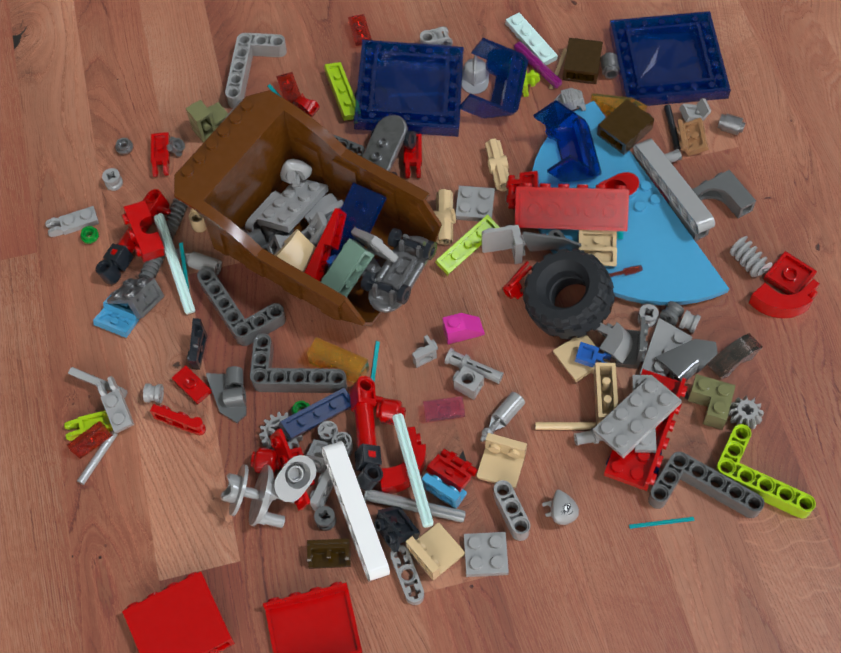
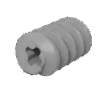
M744 236L732 246L730 254L735 256L737 261H740V265L745 267L747 272H750L751 277L760 276L773 264L772 262L765 264L768 258L763 257L760 259L763 253L761 251L755 253L758 247L750 248L753 242L748 241L746 243L745 241L748 236Z

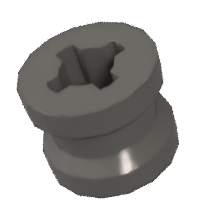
M670 301L666 304V309L661 311L660 318L671 325H676L679 320L678 317L683 315L684 309L678 303Z
M322 506L315 511L314 519L320 530L329 531L334 528L336 517L332 508Z

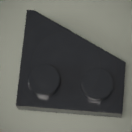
M193 318L190 350L187 354V361L190 362L192 369L200 370L207 341V333L199 318Z

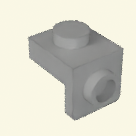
M703 98L696 105L682 104L679 108L685 122L702 118L704 121L711 113L706 99Z

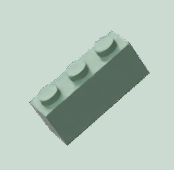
M349 238L343 245L337 258L332 262L328 272L322 277L321 282L347 297L374 257V254L360 243Z

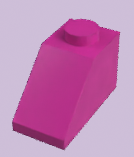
M458 313L442 318L443 331L448 345L485 335L480 318L477 316Z

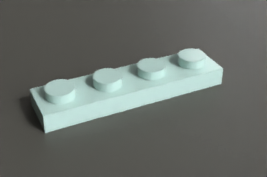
M520 12L506 19L505 24L545 65L557 60L558 55Z

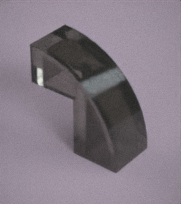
M748 333L723 349L710 361L708 366L720 379L726 378L740 363L752 360L763 346Z

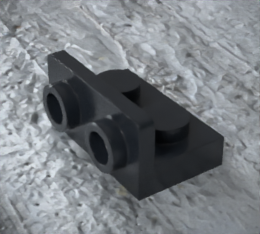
M395 506L378 510L374 522L375 529L393 552H398L400 543L406 542L410 537L413 536L415 540L419 538L420 532L401 507Z

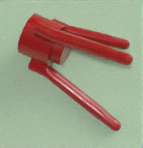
M528 261L502 287L503 292L508 298L513 299L515 297L518 300L523 296V291H520L522 286L519 281L532 269V266H529L525 270L529 265Z

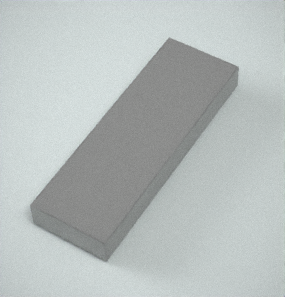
M74 367L70 368L68 374L94 386H96L97 382L101 381L105 385L106 391L112 392L108 381ZM118 386V388L122 391L124 398H126L128 393L127 390Z

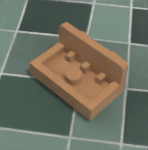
M681 118L678 119L679 126L676 129L679 137L681 136L679 141L681 150H685L688 156L709 150L702 118L686 123Z

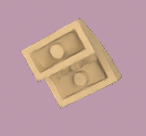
M296 229L284 241L285 245L275 256L305 272L316 247Z
M579 230L578 243H581L579 250H584L585 253L594 255L604 266H617V231Z
M587 335L579 338L575 337L553 350L554 355L576 383L588 374H593L595 365L594 367H589L574 362L580 342L595 346Z

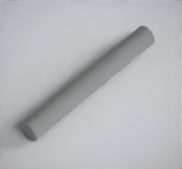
M110 431L77 482L82 485L86 483L117 437V433Z

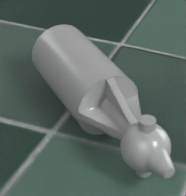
M179 248V249H175V250H176V253H177V256H178V259H180V258H181L180 248ZM195 251L184 253L188 267L197 270L210 268L216 276L221 271L222 261Z
M511 392L491 416L489 428L482 430L480 441H485L488 433L494 434L493 431L506 427L524 406L525 400L519 394Z

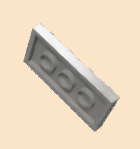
M310 180L300 182V186L295 188L290 184L257 218L258 224L289 233L328 192V186Z
M650 375L607 415L593 431L624 458L682 403L681 399Z

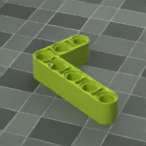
M744 424L736 425L715 470L757 493L763 498L765 503L795 517L807 518L816 506L815 499L811 495L739 463L752 433L748 426ZM736 434L742 435L744 439L738 438ZM729 451H734L737 456L731 455ZM721 468H727L729 473L723 472ZM740 476L746 477L749 482L743 481ZM760 485L766 486L768 491L762 490ZM780 494L785 495L788 500L782 499ZM800 503L805 504L808 509H803Z

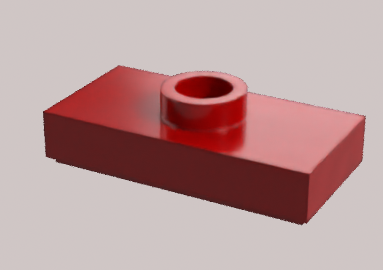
M186 365L171 377L173 382L197 405L212 393V390Z

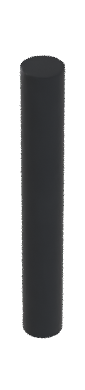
M667 104L664 106L673 148L674 150H680L671 105Z

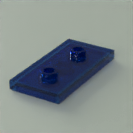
M355 183L352 184L341 207V210L347 216L339 249H331V256L334 254L338 255L349 238L363 245L352 235L351 231L356 227L367 233L371 232L386 200L385 196Z

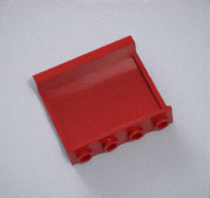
M201 571L186 576V579L180 582L169 584L161 592L149 594L147 599L141 602L131 603L127 606V609L122 611L139 653H219L235 644L208 587L206 578Z
M334 582L330 584V587H314L306 593L294 592L289 594V597L282 599L274 597L269 599L268 602L263 603L273 653H363L347 582Z

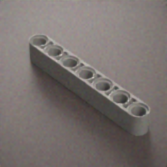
M651 138L633 146L635 156L693 232L699 234L715 227V220L710 211Z

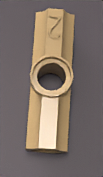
M496 138L490 139L485 143L489 172L493 175L496 190L506 191V182L509 176L508 160L506 155L504 156L500 140H496Z
M441 189L436 193V211H434L442 224L436 242L442 245H450L453 242V224L456 223V214L453 209V192Z

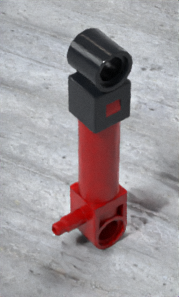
M159 189L149 191L142 200H145L148 206L152 224L155 223V215L159 213L163 215L171 214V209H168L169 202ZM151 225L145 226L141 230L147 233ZM129 227L117 244L112 243L103 256L104 260L100 261L96 266L95 271L108 285L119 281L121 278L120 270L125 271L134 258L132 253L135 250L134 246H136L134 240H130L128 234Z
M360 376L349 392L351 411L355 412L357 450L354 453L356 471H361L356 477L359 487L362 490L370 491L383 477V471L380 467L382 465L381 448L377 446L374 407L378 402L381 403L384 398L376 396L375 383L370 377Z

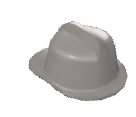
M477 55L469 59L462 69V87L469 94H480L487 89L489 84V68Z
M298 455L284 464L274 482L275 493L279 499L284 502H293L303 495L316 476V466L312 459L304 455Z

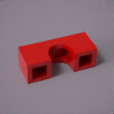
M145 200L124 206V214L121 216L124 224H128L130 228L128 230L130 240H134L136 243L134 249L137 257L141 256L142 261L146 262L165 256L164 245L159 233L147 234L141 230L143 227L152 224L151 214Z

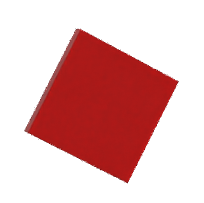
M785 251L765 274L763 279L785 294L792 295L800 292L807 286L817 271Z

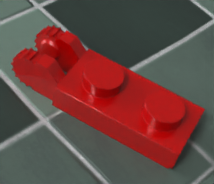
M169 132L151 134V163L154 177H158V165H163L165 176L169 175L170 151L167 150V145L170 142Z
M416 134V145L413 149L405 148L404 146L406 178L411 176V166H417L416 176L421 178L422 134Z

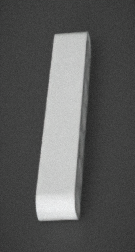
M339 441L323 446L321 448L322 455L366 578L370 582L389 575L390 570L343 442Z

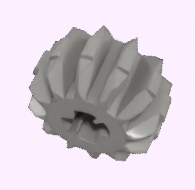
M747 395L743 400L739 397L736 398L735 402L731 403L728 414L731 417L730 423L744 424L751 429H755L757 424L761 423V417L764 414V411L760 410L761 404H755V398L751 399V401L748 400Z

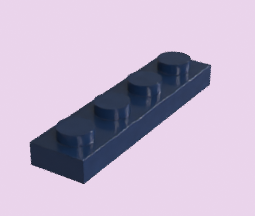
M342 388L280 421L278 425L290 441L351 408L350 395L345 388Z

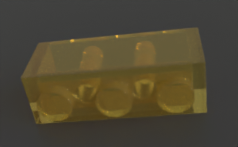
M317 337L307 352L310 364L321 369H341L345 372L346 379L354 383L360 376H366L369 371L368 359Z

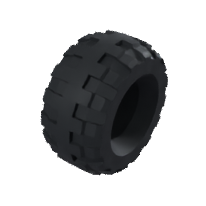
M568 249L557 250L558 253H549L543 256L544 260L540 263L536 262L531 269L532 273L527 275L524 283L523 300L531 319L546 334L559 336L561 339H572V336L579 338L587 335L586 332L592 329L595 331L600 327V322L607 319L611 312L610 307L614 304V286L608 271L597 257L585 253L584 250L572 249V251H569ZM574 284L586 287L583 297L575 305L567 308L555 306L557 295L565 287Z

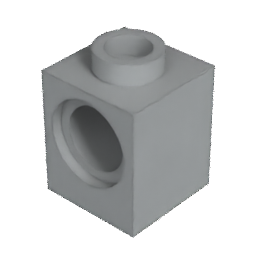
M463 366L460 371L457 370L452 379L454 381V389L473 400L484 385V376L466 366ZM470 380L471 383L466 384L463 381Z

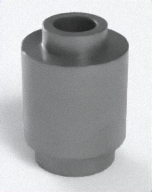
M611 52L605 53L600 58L602 73L607 79H613L618 76L619 72L617 55Z
M722 114L717 128H721V131L738 135L739 132H743L746 123L743 122L741 117Z

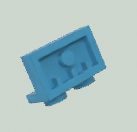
M426 473L422 478L423 487L426 491L454 509L458 508L467 495L465 490L459 492L455 487L442 482L436 475Z

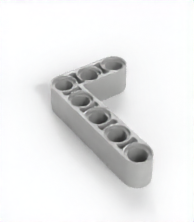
M241 33L238 35L225 90L228 105L231 108L240 99L243 100L245 97L253 56H285L287 48L284 36L261 33Z

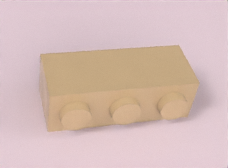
M595 363L593 376L596 426L618 406L616 363Z

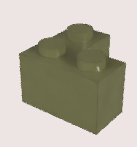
M199 100L186 108L192 130L203 143L228 115V112L219 102L207 108Z
M696 374L688 401L707 407L703 421L704 425L723 430L736 385Z

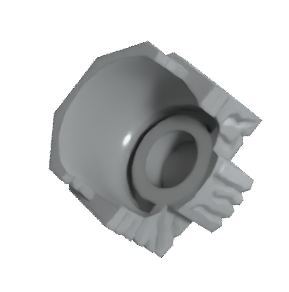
M574 88L561 90V93L554 99L558 118L563 117L562 115L565 111L581 107L582 111H586L583 94L580 90Z

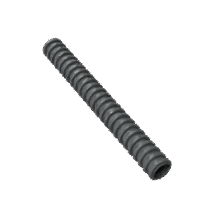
M176 198L173 199V203H171L169 208L171 209V214H166L165 217L172 240L182 221V217H184L186 208H188V205ZM165 256L146 261L140 271L141 273L138 275L139 279L143 277L156 278Z

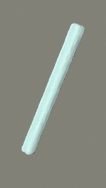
M162 213L154 216V220L164 245V251L184 312L188 315L195 312V307L165 217Z
M401 413L393 415V422L421 523L424 528L433 526V519L404 416Z

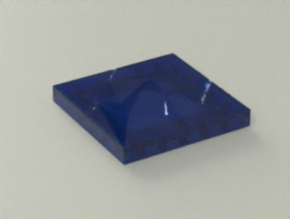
M710 11L610 20L609 32L613 51L618 59V75L624 101L628 99L636 103L638 107L697 102L702 98L706 99V101L729 99L731 89Z
M362 40L354 129L372 131L383 118L397 115L405 120L407 129L414 131L416 134L459 137L464 47Z

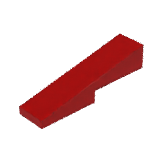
M339 208L334 209L304 272L320 282L326 274L328 266L326 261L329 260L331 249H339L347 216Z

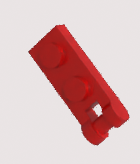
M153 404L150 409L152 416L156 420L199 436L206 432V427L200 417L192 419L184 412L179 411L176 413L165 405L158 406Z

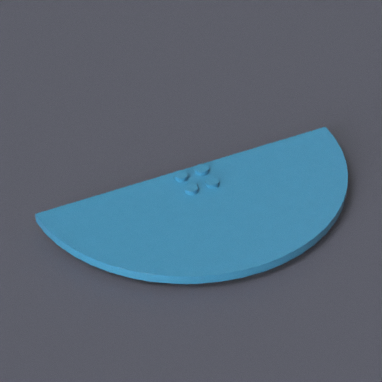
M595 101L585 105L586 111H582L580 107L553 129L542 144L532 171H538L539 185L540 183L551 184V187H558V184H569V188H577V184L588 185V188H596V185L623 172L633 173L639 179L638 189L629 196L628 231H623V239H617V266H605L613 282L615 297L642 304L664 306L670 301L676 302L679 305L698 303L728 293L729 287L629 150L623 155L597 136L598 124L606 117ZM538 228L540 234L546 233L547 235L552 230H559L565 238L578 242L579 230ZM551 250L553 254L558 253L555 250Z

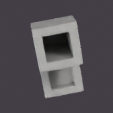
M618 322L614 326L609 323L607 325L600 323V327L596 330L606 337L600 349L604 353L610 354L611 358L623 363L632 349V336Z

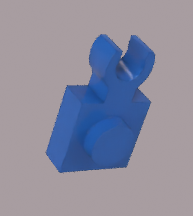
M580 342L574 362L594 367L595 363H608L604 362L603 359L610 361L612 356L608 353H598L599 347Z

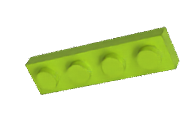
M341 62L325 64L324 70L343 120L360 118L361 112Z
M487 214L442 254L435 263L448 276L482 245V231L488 228L500 227Z

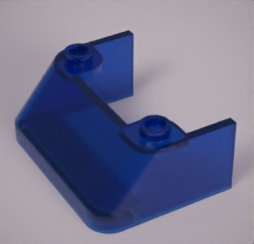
M482 38L471 54L486 59L487 71L496 76L491 101H488L470 93L459 105V109L484 119L512 116L519 109L528 60L522 53Z
M557 100L533 115L535 119L545 125V133L548 138L557 142L561 161L547 169L549 174L564 183L595 179L602 174L591 131L584 118Z

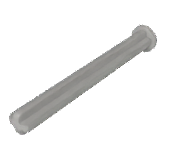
M375 490L365 491V503L370 501L418 512L415 499ZM428 503L432 516L457 522H464L466 513L463 510Z

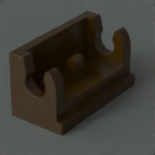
M349 538L307 540V562L309 569L351 567V544Z

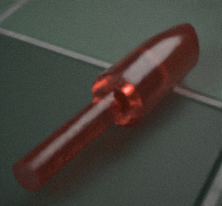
M641 265L623 268L622 271L609 273V275L613 277L622 274L625 276L642 271L643 267Z

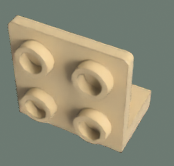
M488 433L477 478L495 484L498 481L505 480L515 489L525 459L527 443Z
M437 523L417 540L412 536L406 541V547L410 554L433 581L465 555L464 550L440 523Z

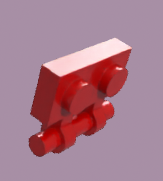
M538 171L519 173L520 179H515L514 175L508 176V181L506 182V189H508L506 202L509 209H515L516 186H521V183H532V187H539Z
M444 448L441 454H438L429 463L426 471L431 475L438 476L442 482L455 487L461 492L470 482L471 477L477 474L478 469L473 467V464L468 460L465 462L459 458L457 453L450 452Z

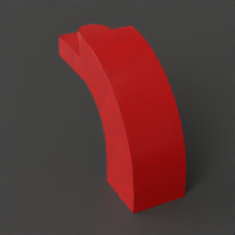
M813 279L800 292L792 295L781 294L764 283L752 294L749 304L759 312L770 317L793 318L809 310L813 299L818 294L816 290L820 283Z
M415 426L407 427L421 476L426 465V444H421L420 433H416ZM405 462L395 467L382 468V492L394 494L411 486Z

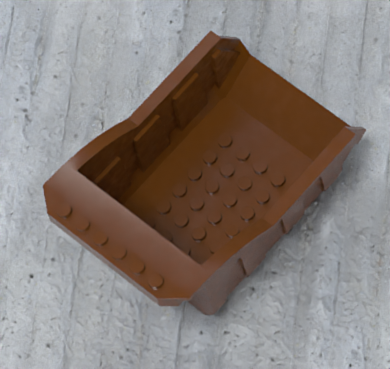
M268 90L246 96L174 175V197L196 210L204 218L212 245L217 251L234 258L244 264L246 268L280 285L283 290L300 300L307 301L319 308L322 313L335 320L371 326L382 312L377 311L370 304L369 291L361 289L362 275L346 297L263 249L248 235L250 232L245 229L246 221L272 192L282 193L290 185L282 181L280 177L281 168L285 161L289 159L301 160L310 165L312 173L306 180L326 184L328 192L324 196L332 193L337 201L342 200L346 206L349 219L345 220L339 249H331L330 256L338 255L349 238L363 245L352 235L351 231L354 227L377 236L390 250L394 249L388 246V237L393 228L402 231V239L403 235L407 234L408 236H420L436 242L442 224L426 201L429 193L347 149L316 120L274 92ZM305 217L294 227V231L298 229L302 232L308 227L309 223ZM374 254L375 260L382 268L387 259Z

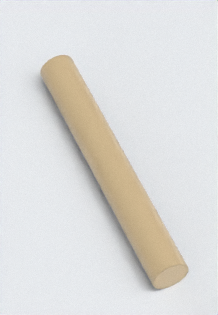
M535 422V430H591V428L596 427V422Z

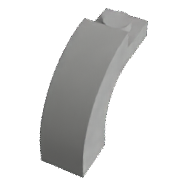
M317 212L308 227L301 232L315 247H317L328 224L325 214ZM275 234L267 246L268 252L275 255L285 245L284 241L289 236Z

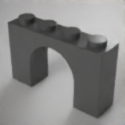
M730 170L724 173L720 172L713 179L705 180L696 188H691L701 201L704 199H717L723 202L737 218L753 211L756 203L754 197ZM669 201V206L680 219V221L685 226L690 235L693 237L695 242L709 234L710 229L702 233L695 234L693 230L689 227V225L686 223V221L683 219V217L676 210V208L673 206V204Z

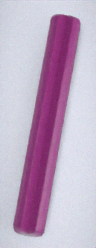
M518 41L514 45V50L554 88L562 85V80L522 42Z

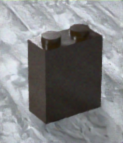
M569 38L562 80L597 84L603 42Z
M626 99L598 124L597 136L625 155L652 130L654 118L648 112L640 109L636 103Z

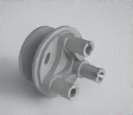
M243 464L237 475L231 473L226 475L229 482L228 487L221 493L220 497L222 501L230 503L229 515L235 516L240 508L243 497L251 498L249 510L250 526L267 524L283 528L285 516L268 512L271 502L279 499L275 493V479L270 465H264L255 488L246 487L249 471L248 465Z

